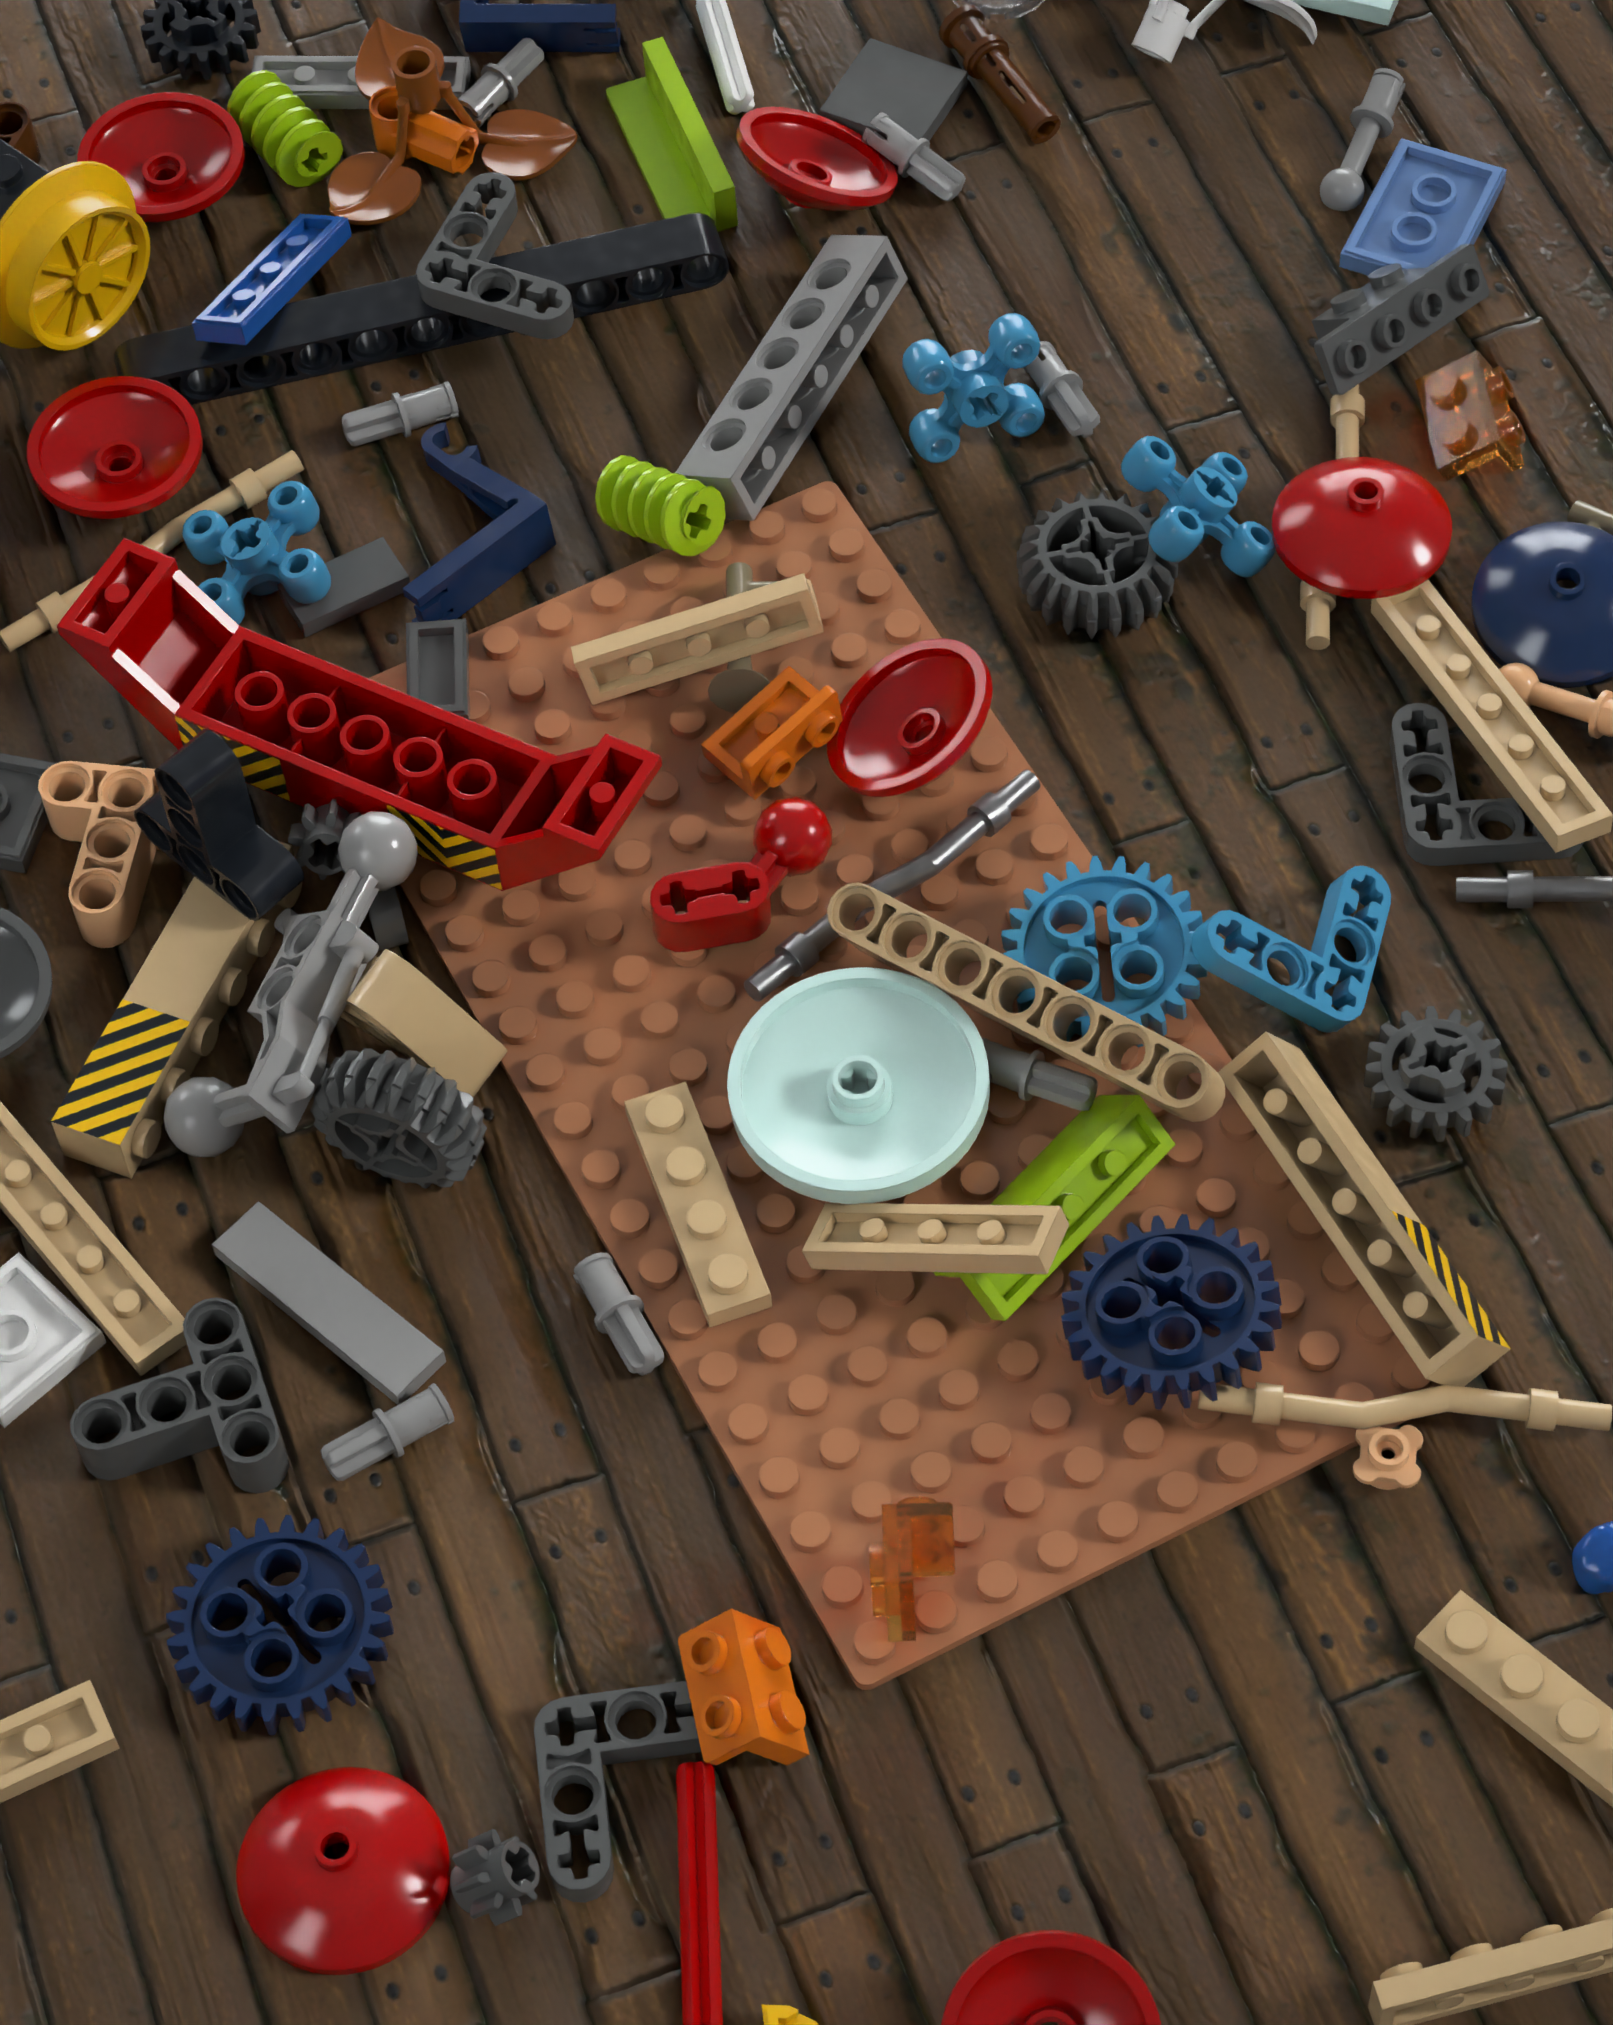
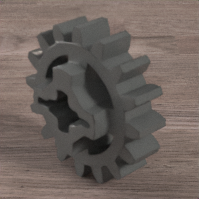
M1427 1006L1425 1019L1418 1021L1408 1010L1401 1012L1399 1029L1384 1023L1380 1027L1379 1042H1370L1368 1046L1364 1086L1372 1088L1371 1107L1377 1109L1388 1106L1386 1124L1390 1127L1399 1124L1402 1120L1409 1122V1137L1416 1139L1421 1134L1423 1128H1430L1433 1130L1436 1141L1444 1142L1446 1129L1454 1127L1463 1137L1469 1136L1472 1118L1487 1125L1491 1121L1493 1105H1501L1503 1101L1508 1064L1507 1060L1499 1059L1501 1047L1499 1039L1482 1041L1485 1024L1479 1020L1472 1023L1469 1027L1461 1025V1011L1457 1009L1452 1011L1447 1020L1438 1019V1013L1434 1006ZM1405 1053L1407 1058L1400 1060L1399 1069L1393 1071L1394 1063ZM1478 1076V1083L1471 1092L1466 1094L1464 1089L1471 1087L1472 1077Z

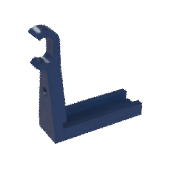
M460 0L459 26L466 52H510L523 38L532 39L543 52H620L621 31L616 22V4H490V0Z
M446 422L430 427L423 434L421 446L425 461L430 468L461 490L487 513L493 521L403 587L405 597L416 604L414 605L416 618L412 622L458 619L556 545L547 504L530 491L482 465L478 445L466 446L465 450L457 455H448L441 450L444 447H449L450 442Z

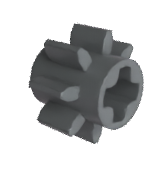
M333 798L329 804L321 805L316 809L308 803L305 804L301 818L303 824H291L288 843L300 846L296 857L301 867L306 865L310 870L318 873L320 880H325L327 875L338 873L341 870L345 873L341 866L338 851L343 830L362 814L360 812L350 814L338 805L337 799Z
M491 1829L469 1839L468 1849L453 1855L452 1859L456 1866L451 1873V1890L458 1905L464 1911L470 1913L471 1918L476 1919L489 1913L493 1924L497 1926L521 1916L522 1906L537 1900V1894L534 1889L539 1882V1865L532 1850L525 1843L519 1841L517 1836L501 1842L497 1831Z

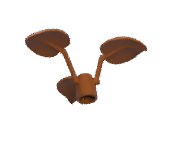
M377 17L360 47L355 67V80L358 90L368 100L379 89L387 86H396L399 97L396 101L398 109L396 151L392 160L382 153L372 151L351 155L343 160L335 168L329 179L327 188L330 203L329 213L330 216L348 218L349 224L374 225L393 220L413 206L420 194L422 181L417 171L402 166L406 158L409 112L415 114L429 113L437 107L441 98L447 101L462 124L477 130L479 144L485 145L482 151V162L489 172L501 173L514 181L532 179L551 169L574 147L578 135L565 122L527 109H511L496 113L488 121V133L481 131L454 95L450 81H440L445 68L444 55L441 49L432 41L420 35L401 30Z

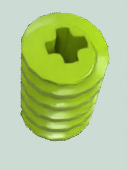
M267 70L253 72L242 79L233 90L228 101L227 112L239 126L242 138L288 185L295 187L311 186L323 180L334 170L343 152L341 140L334 132H330L328 126L322 120H319L317 115L310 108L306 107L305 103L297 95H293V91L285 83H282L281 79L274 72Z
M620 455L611 460L603 469L597 482L595 494L597 513L603 523L613 530L623 531L629 536L639 537L645 542L655 543L663 549L673 550L675 553L683 556H695L705 552L715 543L723 530L726 517L725 502L720 491L712 485L706 487L696 479H687L682 474L671 473L663 467H655L649 462L638 461L635 457Z

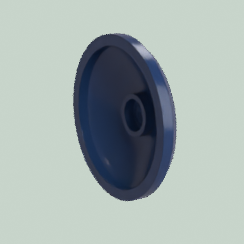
M1546 522L1521 529L1502 540L1493 548L1477 572L1471 597V612L1475 630L1481 643L1493 659L1501 666L1510 663L1525 664L1534 670L1539 682L1558 688L1592 685L1613 676V535L1582 523ZM1563 579L1570 580L1577 586L1572 589H1564L1557 582Z

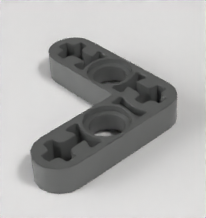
M494 172L480 174L466 185L418 264L416 274L421 299L433 308L535 338H558L567 333L574 322L570 292L565 286L557 282L489 263L515 220L518 205L515 186L509 177ZM482 203L488 204L485 208L486 217L483 216L484 213ZM464 234H476L482 237L479 243L469 247H461L453 243L457 237ZM494 288L504 289L510 293L505 299L497 302H488L480 298L484 292Z
M1426 703L1408 704L1396 712L1392 720L1390 750L1403 842L1407 854L1414 861L1429 866L1550 860L1571 857L1580 850L1584 842L1555 853L1514 798L1459 801L1448 724L1444 714L1438 708ZM1410 729H1421L1422 734L1427 737L1425 752L1416 754L1415 734ZM1427 774L1436 777L1443 786L1436 792L1421 793L1415 790L1409 781L1417 775ZM1436 814V832L1439 837H1442V840H1430L1428 832H1424L1427 815ZM1500 821L1506 824L1513 834L1504 840H1491L1480 833L1479 827L1485 822ZM1525 821L1530 822L1529 832H1532V836L1523 835Z
M686 1681L562 1697L550 1701L538 1713L535 1719L534 1736L546 1859L553 1887L563 1898L572 1902L583 1903L595 1900L608 1890L613 1880L614 1863L603 1765L701 1752ZM675 1705L677 1733H669L666 1706ZM644 1709L655 1716L657 1719L656 1726L648 1736L641 1739H629L617 1730V1724L621 1716L630 1710ZM605 1715L604 1724L609 1742L599 1743L595 1716ZM565 1721H573L576 1731H579L575 1733L574 1744L569 1746H561L560 1740L556 1736L560 1732V1723ZM572 1783L583 1784L594 1793L593 1801L589 1808L576 1815L560 1812L554 1806V1798L558 1791ZM584 1834L588 1859L590 1863L595 1864L588 1867L587 1878L574 1879L572 1870L567 1868L572 1866L574 1861L570 1835L579 1836Z

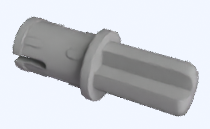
M523 38L497 64L489 63L482 68L481 77L477 82L457 98L478 128L505 101L510 102L517 97V86L544 60L543 50L536 46L532 39Z
M884 112L879 113L872 119L870 123L885 133L887 139L876 131L873 132L866 128L862 136V142L871 146L895 164L901 177L911 176L944 202H950L960 193L966 180L964 174L929 148V140L926 138L916 139L892 121Z
M1040 341V352L1045 359L1041 361L1037 355L1032 363L1023 368L1029 373L1040 389L1039 398L1045 408L1055 411L1071 436L1081 435L1083 438L1091 436L1093 428L1100 423V415L1082 391V379L1076 372L1066 368L1050 342Z
M446 381L428 389L400 396L398 392L391 393L392 400L344 414L342 416V427L350 445L359 446L398 433H403L405 438L411 436V430L459 417V410L452 387Z
M981 1037L987 1053L990 1083L1018 1092L1019 1098L1024 1101H1029L1033 1096H1037L1076 1110L1085 1111L1091 1108L1098 1088V1081L1094 1077L1046 1062L1045 1054L1041 1051L1035 1050L1029 1054Z
M608 1253L592 1254L579 1262L574 1268L575 1274L573 1278L582 1288L596 1313L594 1324L597 1330L608 1334L629 1372L638 1373L641 1376L651 1373L655 1367L663 1363L664 1352L642 1315L644 1310L643 1301L637 1295L630 1294L613 1264V1259Z
M433 1383L428 1386V1389L386 1412H383L380 1408L372 1412L373 1419L324 1445L321 1449L322 1459L330 1474L337 1481H344L391 1454H394L397 1458L403 1456L404 1447L445 1424H451L455 1418L445 1396L439 1387Z

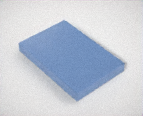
M1401 138L1340 253L1339 267L1367 276L1383 266L1395 263L1401 264L1402 269L1427 268L1460 245L1472 244L1474 246L1505 184L1507 169Z

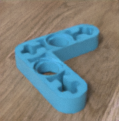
M1364 865L1354 866L1330 884L1324 899L1311 952L1244 915L1231 910L1219 911L1196 928L1192 935V950L1199 964L1213 975L1319 1031L1326 1033L1337 1032L1360 1016L1365 1007L1391 905V892L1383 876L1376 870ZM1358 901L1365 906L1355 913L1353 917L1349 916L1356 911ZM1219 933L1226 937L1225 947L1232 952L1229 953L1225 949H1223L1224 939L1218 935ZM1335 935L1343 936L1352 943L1356 951V962L1347 961L1340 956L1334 944ZM1268 958L1277 959L1284 964L1290 976L1289 986L1281 985L1271 977L1267 968ZM1338 980L1342 981L1334 987L1332 997L1325 992L1329 988L1334 986ZM1333 1004L1335 1007H1337V1008H1339V1009L1336 1010V1009H1334L1331 1005Z

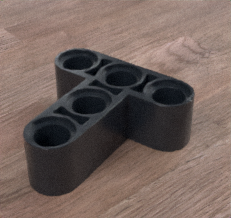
M203 729L154 770L159 791L134 811L137 824L155 846L250 920H259L304 881L303 870L295 857L280 842L256 824L239 760L228 744L216 733L209 729Z

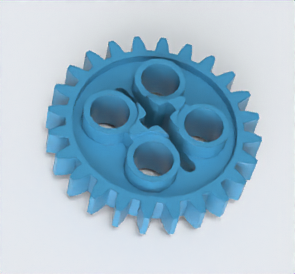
M1092 856L1089 872L1081 874L1077 866L1072 861L1066 862L1067 879L1060 882L1056 877L1046 872L1043 874L1045 889L1043 894L1026 888L1023 891L1027 910L1011 908L1009 916L1013 929L1003 930L1001 933L1003 949L1007 951L1003 953L1004 955L1062 985L1071 980L1088 982L1089 984L1086 987L1076 990V992L1144 1027L1149 1026L1162 1036L1167 1034L1166 1014L1182 1020L1187 1017L1186 1002L1183 998L1199 999L1201 995L1200 981L1196 978L1207 977L1208 971L1195 958L1191 946L1192 935L1196 928L1203 923L1201 911H1189L1191 909V899L1188 890L1172 895L1173 881L1170 874L1160 877L1153 883L1151 882L1150 863L1144 862L1134 874L1126 872L1124 856L1117 858L1112 871L1103 870L1098 856ZM1097 906H1104L1107 910L1115 998L1111 1002H1106L1102 998L1094 909ZM1131 917L1147 920V922L1137 927H1126L1120 924L1125 919ZM1066 924H1078L1083 927L1078 932L1071 934L1056 931ZM1137 973H1144L1153 977L1143 984H1132L1125 981L1129 976ZM1035 988L1025 989L1017 995L1019 996L1016 1000L1018 1013L1027 1010L1031 1006L1035 998ZM1089 1016L1079 1017L1069 1025L1066 1033L1067 1042L1070 1041L1074 1034L1082 1035L1083 1037L1087 1033L1090 1026ZM1139 1044V1045H1136V1046L1139 1048V1047H1142L1143 1044Z

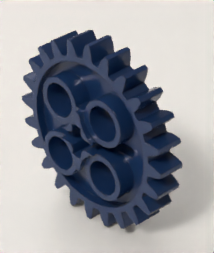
M1181 1214L1175 1228L1166 1229L1164 1222L1158 1215L1153 1216L1150 1232L1142 1233L1132 1222L1128 1223V1239L1122 1243L1108 1234L1103 1236L1105 1255L1090 1251L1083 1253L1086 1271H1070L1069 1279L1072 1291L1062 1293L1065 1314L1061 1316L1072 1360H1081L1083 1374L1087 1380L1098 1376L1101 1377L1103 1393L1106 1395L1115 1392L1124 1385L1129 1405H1134L1146 1392L1152 1394L1154 1406L1157 1410L1162 1409L1168 1395L1175 1394L1178 1395L1184 1409L1190 1408L1192 1392L1202 1390L1205 1396L1213 1402L1218 1400L1216 1383L1223 1380L1230 1386L1239 1389L1242 1387L1240 1367L1259 1372L1262 1369L1260 1351H1274L1276 1346L1273 1330L1282 1328L1280 1312L1282 1303L1279 1282L1274 1281L1271 1261H1260L1258 1244L1252 1242L1241 1246L1239 1230L1235 1227L1217 1237L1215 1222L1212 1218H1208L1198 1230L1190 1229L1187 1214Z
M285 1515L279 1532L270 1533L264 1519L258 1518L255 1524V1537L246 1539L235 1527L229 1529L232 1547L224 1551L210 1542L206 1544L205 1547L211 1560L209 1566L204 1567L194 1563H188L186 1566L194 1587L179 1586L174 1587L172 1591L177 1605L182 1610L166 1613V1620L171 1632L177 1634L166 1641L172 1658L179 1660L174 1667L181 1684L191 1683L189 1691L197 1705L211 1699V1711L214 1718L219 1722L235 1709V1718L240 1731L244 1732L250 1728L257 1716L263 1717L269 1735H275L281 1717L290 1716L298 1732H302L305 1729L306 1712L315 1710L325 1722L331 1721L332 1714L329 1702L334 1698H338L343 1703L354 1706L356 1700L350 1686L352 1682L357 1681L373 1686L376 1680L372 1668L367 1661H387L388 1658L385 1643L379 1638L394 1634L390 1615L384 1613L393 1608L388 1589L380 1588L385 1582L379 1565L367 1566L369 1557L366 1547L362 1543L348 1549L349 1543L345 1530L342 1528H338L324 1540L320 1521L316 1518L312 1519L303 1533L296 1531L291 1515ZM282 1573H299V1576L288 1585H270L274 1578ZM244 1584H250L261 1595L262 1600L274 1617L284 1626L293 1624L299 1643L321 1659V1661L317 1664L308 1662L299 1652L298 1647L286 1630L275 1621L268 1624L262 1606L255 1598L253 1599L248 1593L240 1589V1587ZM335 1616L344 1619L337 1628L331 1631L320 1632L314 1630L315 1626L325 1618ZM229 1617H246L241 1626L234 1630H217L222 1621ZM284 1661L291 1663L287 1670L278 1676H261V1672L265 1667L273 1662Z

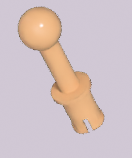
M1522 663L1506 664L1499 669L1528 707L1533 705L1587 722L1590 737L1596 739L1603 735L1613 737L1612 691L1604 690L1597 699H1593L1539 682L1534 670Z

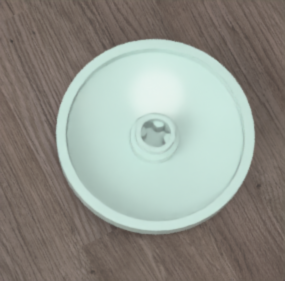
M857 967L832 970L803 979L787 987L765 1003L750 1019L735 1044L728 1069L727 1090L731 1116L740 1142L753 1161L766 1174L783 1186L813 1199L840 1204L884 1202L911 1194L930 1185L953 1168L968 1152L983 1126L989 1104L990 1078L987 1053L983 1040L969 1015L955 1000L936 986L918 977L889 969Z

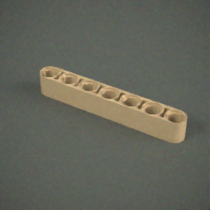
M859 882L847 884L838 889L831 897L827 914L832 929L862 953L899 972L918 977L936 986L960 1004L1133 1094L1140 1095L1143 1099L1181 1119L1191 1122L1205 1121L1214 1116L1222 1107L1225 1098V1084L1220 1074L1198 1054L869 885ZM868 907H874L875 913L868 926L861 930H855L854 924L860 912ZM927 933V943L922 952L914 957L907 958L906 951L912 939L920 934ZM973 961H981V969L977 978L967 985H959V977L964 967ZM1035 988V998L1031 1006L1021 1013H1013L1012 1005L1016 996L1025 989ZM1089 1016L1090 1026L1087 1033L1077 1041L1067 1042L1066 1033L1069 1025L1079 1017ZM1144 1044L1146 1053L1139 1066L1132 1070H1122L1121 1060L1127 1049L1134 1045ZM1190 1073H1201L1202 1082L1196 1094L1188 1099H1177L1176 1089L1182 1078Z

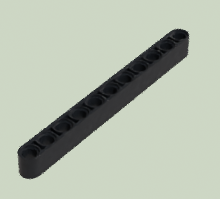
M702 213L685 214L493 257L489 261V263L551 280L565 286L571 295L574 319L707 289L724 280L729 271V263L715 222L710 216ZM417 275L287 303L247 345L196 341L193 326L189 325L135 337L123 342L114 353V363L117 376H134L158 381L176 390L193 405L513 333L515 331L427 305L421 299ZM494 288L484 292L480 298L488 302H497L505 299L510 293L504 289Z

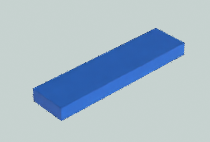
M300 213L192 322L196 341L247 345L352 236L348 218Z

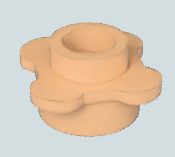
M1404 1425L1399 1429L1377 1426L1356 1430L1355 1440L1360 1445V1458L1353 1464V1474L1358 1481L1383 1490H1393L1399 1487L1411 1488L1419 1482L1421 1469L1416 1464V1453L1423 1445V1435L1416 1427ZM1385 1450H1390L1395 1456L1392 1459H1386L1381 1453Z

